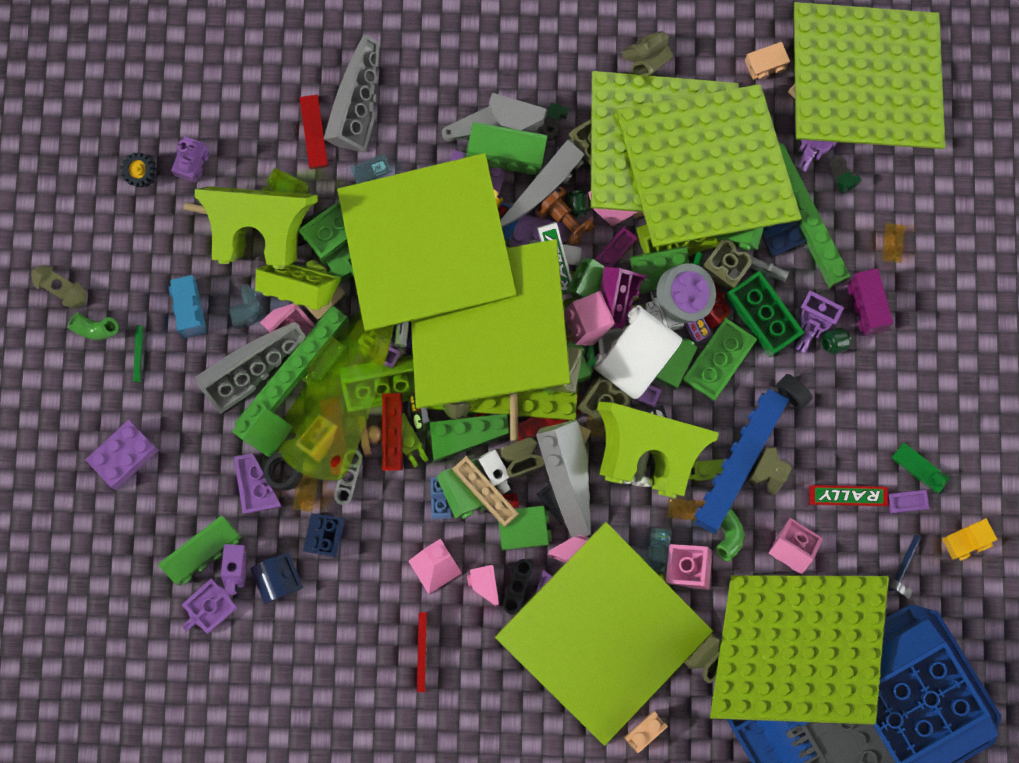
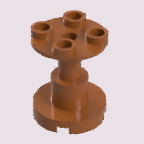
M560 187L559 193L554 191L540 205L542 210H537L536 215L540 219L551 215L557 223L563 222L573 233L568 238L566 245L576 246L581 241L580 237L584 233L588 234L595 227L593 225L594 219L590 218L581 225L570 214L572 210L563 202L568 192L563 187Z

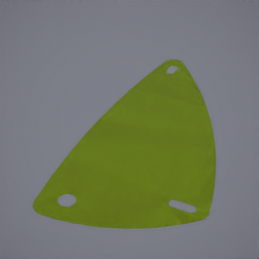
M360 309L326 351L284 418L285 421L293 426L290 433H296V437L293 440H284L277 451L282 453L281 457L292 468L306 476L328 481L340 480L347 474L376 396L394 325L365 332ZM336 455H340V463L336 467H331V459Z

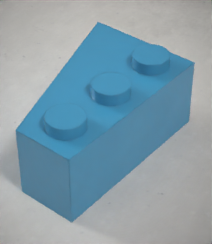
M190 275L170 280L171 286L168 288L171 298L173 297L174 304L172 308L176 316L178 333L184 338L206 334L207 330L195 277Z

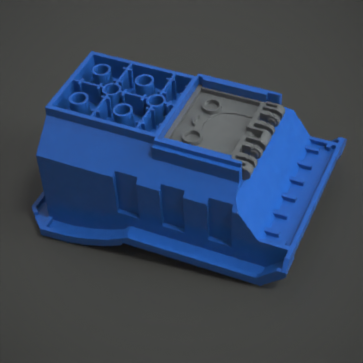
M909 604L885 618L876 725L726 720L751 763H963L995 744L1002 716L939 612Z

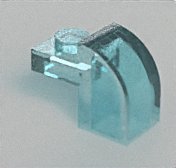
M248 284L240 286L244 304L229 307L232 325L235 329L253 325L258 321L262 313V305L260 301L253 302L256 300L255 291Z
M652 527L648 544L647 564L654 571L665 573L672 530Z

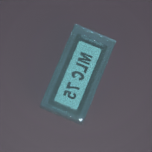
M385 154L350 167L357 184L371 181L392 172Z

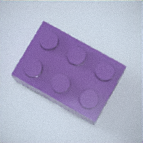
M128 420L85 460L111 488L117 490L159 450L133 422Z

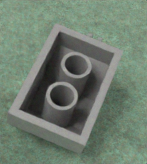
M492 93L489 107L442 129V137L448 142L469 139L472 122L540 133L543 131L546 122V108Z

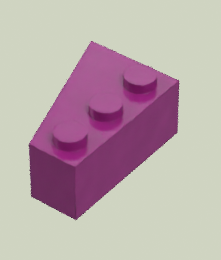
M604 267L600 292L615 322L611 328H624L628 314L633 308L631 304L634 298L638 297L640 293L638 289L642 281L646 280L647 275L621 268Z

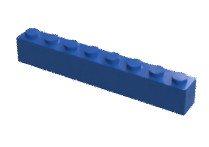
M769 388L766 394L761 393L757 401L760 405L757 410L753 409L748 417L751 420L749 425L744 424L739 433L742 436L740 441L734 442L730 450L733 452L731 457H726L721 466L724 468L721 474L717 473L712 482L715 485L713 490L708 489L703 498L706 501L704 506H699L694 515L697 518L695 521L696 525L716 535L789 401L788 398Z

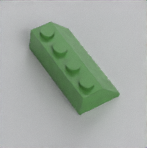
M472 122L466 157L485 153L488 166L491 168L538 175L543 162L547 135Z
M221 515L161 561L158 566L176 585L182 584L184 586L192 580V575L196 572H203L208 568L207 564L212 560L217 561L223 556L224 544L238 545V540L242 537L230 521Z

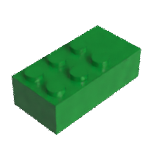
M760 270L725 295L753 336L757 338L758 343L769 358L804 334V331Z

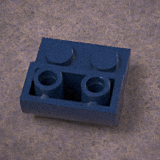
M312 513L303 551L337 558L346 519Z
M289 552L264 560L250 568L265 605L304 588Z

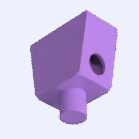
M224 544L221 578L224 586H226L225 593L230 595L237 594V588L244 587L248 558L244 545Z

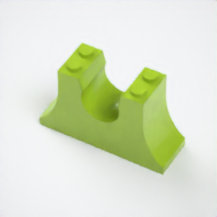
M215 186L195 189V198L199 200L206 210L211 225L212 260H218L219 264H230V262H235L236 259L243 257L246 248V232L249 227H253L259 230L265 239L264 255L266 264L273 265L275 269H284L285 266H291L292 263L297 262L298 230L307 211L317 203L318 195Z
M598 402L597 410L603 419L606 431V447L599 475L606 476V481L623 484L624 481L631 482L637 471L639 458L649 451L655 460L652 489L658 490V495L677 498V495L684 496L695 460L706 446L717 440L719 433L616 403Z

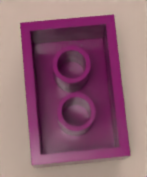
M878 268L855 273L849 281L847 289L849 295H852L854 300L852 307L854 313H857L859 318L857 321L859 331H862L863 336L886 331L893 324V319Z

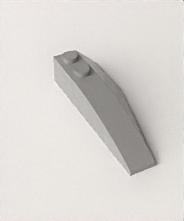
M366 34L363 35L346 69L324 136V140L337 147L363 153L366 152L375 120V112H373V104L376 102L374 88L375 84H377L375 72L378 66L380 44Z
M567 140L500 220L502 228L531 212L552 194L562 182L566 184L572 177L570 172L574 168L578 170L583 164L582 158L585 154Z
M294 322L261 336L197 375L195 378L198 386L221 414L253 393L261 380L264 381L269 376L268 373L275 366L278 367L282 363L281 360L287 354H290L306 338V335L298 324Z
M578 420L540 428L536 436L557 503L571 538L578 537V535H591L588 454Z

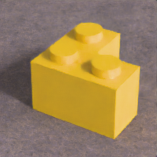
M986 518L942 538L952 559L959 558L961 561L970 557L969 552L976 550L978 553L992 547V542L996 541L997 538Z

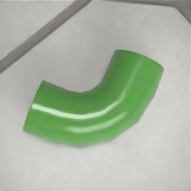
M78 312L73 315L67 326L74 333L92 340L108 339L114 336L119 329L118 323L113 318L106 317L101 321H94Z
M731 509L721 524L725 538L716 546L718 556L726 562L734 558L741 550L745 537L743 526Z

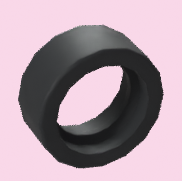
M786 374L776 384L780 394L788 398V402L797 409L802 410L813 399L810 391L790 374Z
M285 452L277 453L267 460L264 467V476L270 486L282 491L291 490L301 482L303 466L295 456ZM287 460L293 465V473L288 481L280 483L275 479L274 471L281 461Z

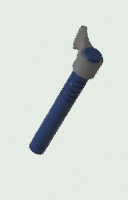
M914 535L898 572L889 585V590L895 593L898 592L907 599L911 596L912 588L908 587L905 589L901 582L922 539L918 535Z

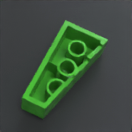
M507 414L430 422L434 463L509 436Z

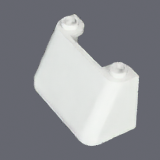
M639 305L629 312L628 321L631 324L608 354L596 355L595 365L592 366L593 369L633 399H638L644 393L682 342V338Z

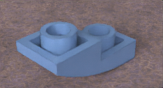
M432 477V519L451 518V508L437 477Z

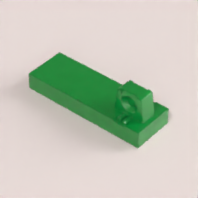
M904 442L891 457L892 460L936 494H939L950 480L946 474Z

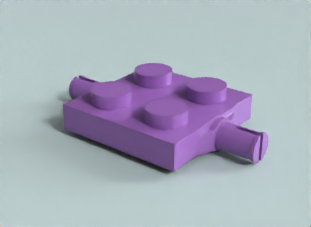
M211 578L182 604L190 617L182 627L187 632L196 624L206 634H209L238 607L233 603L230 595L225 593V588L220 587Z

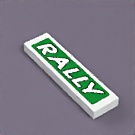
M554 222L538 227L541 242L557 240L563 300L571 298L573 296L567 293L566 290L572 278L557 223Z

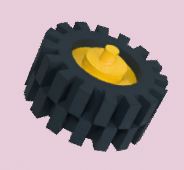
M137 152L127 155L126 160L123 159L122 163L124 165L120 167V169H123L121 175L124 176V181H127L129 185L144 187L149 186L150 182L153 183L155 181L153 178L157 177L155 171H158V168L155 167L157 164L153 161L152 157Z

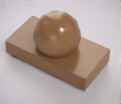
M359 416L357 422L363 454L366 457L373 456L371 444H377L382 441V429L376 425L367 427L365 416Z

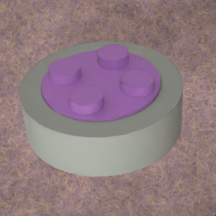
M682 264L667 270L658 282V304L663 313L675 322L689 323L700 320L707 316L714 306L716 299L714 282L709 273L698 265Z

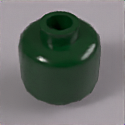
M584 189L571 191L566 196V204L572 210L570 214L581 217L586 216V212L591 210V200L588 192H584Z
M843 328L827 331L821 340L822 347L832 355L845 352L850 347L851 335Z

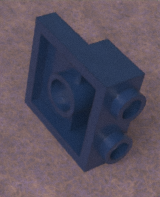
M799 220L764 227L761 237L772 258L807 242L799 226Z

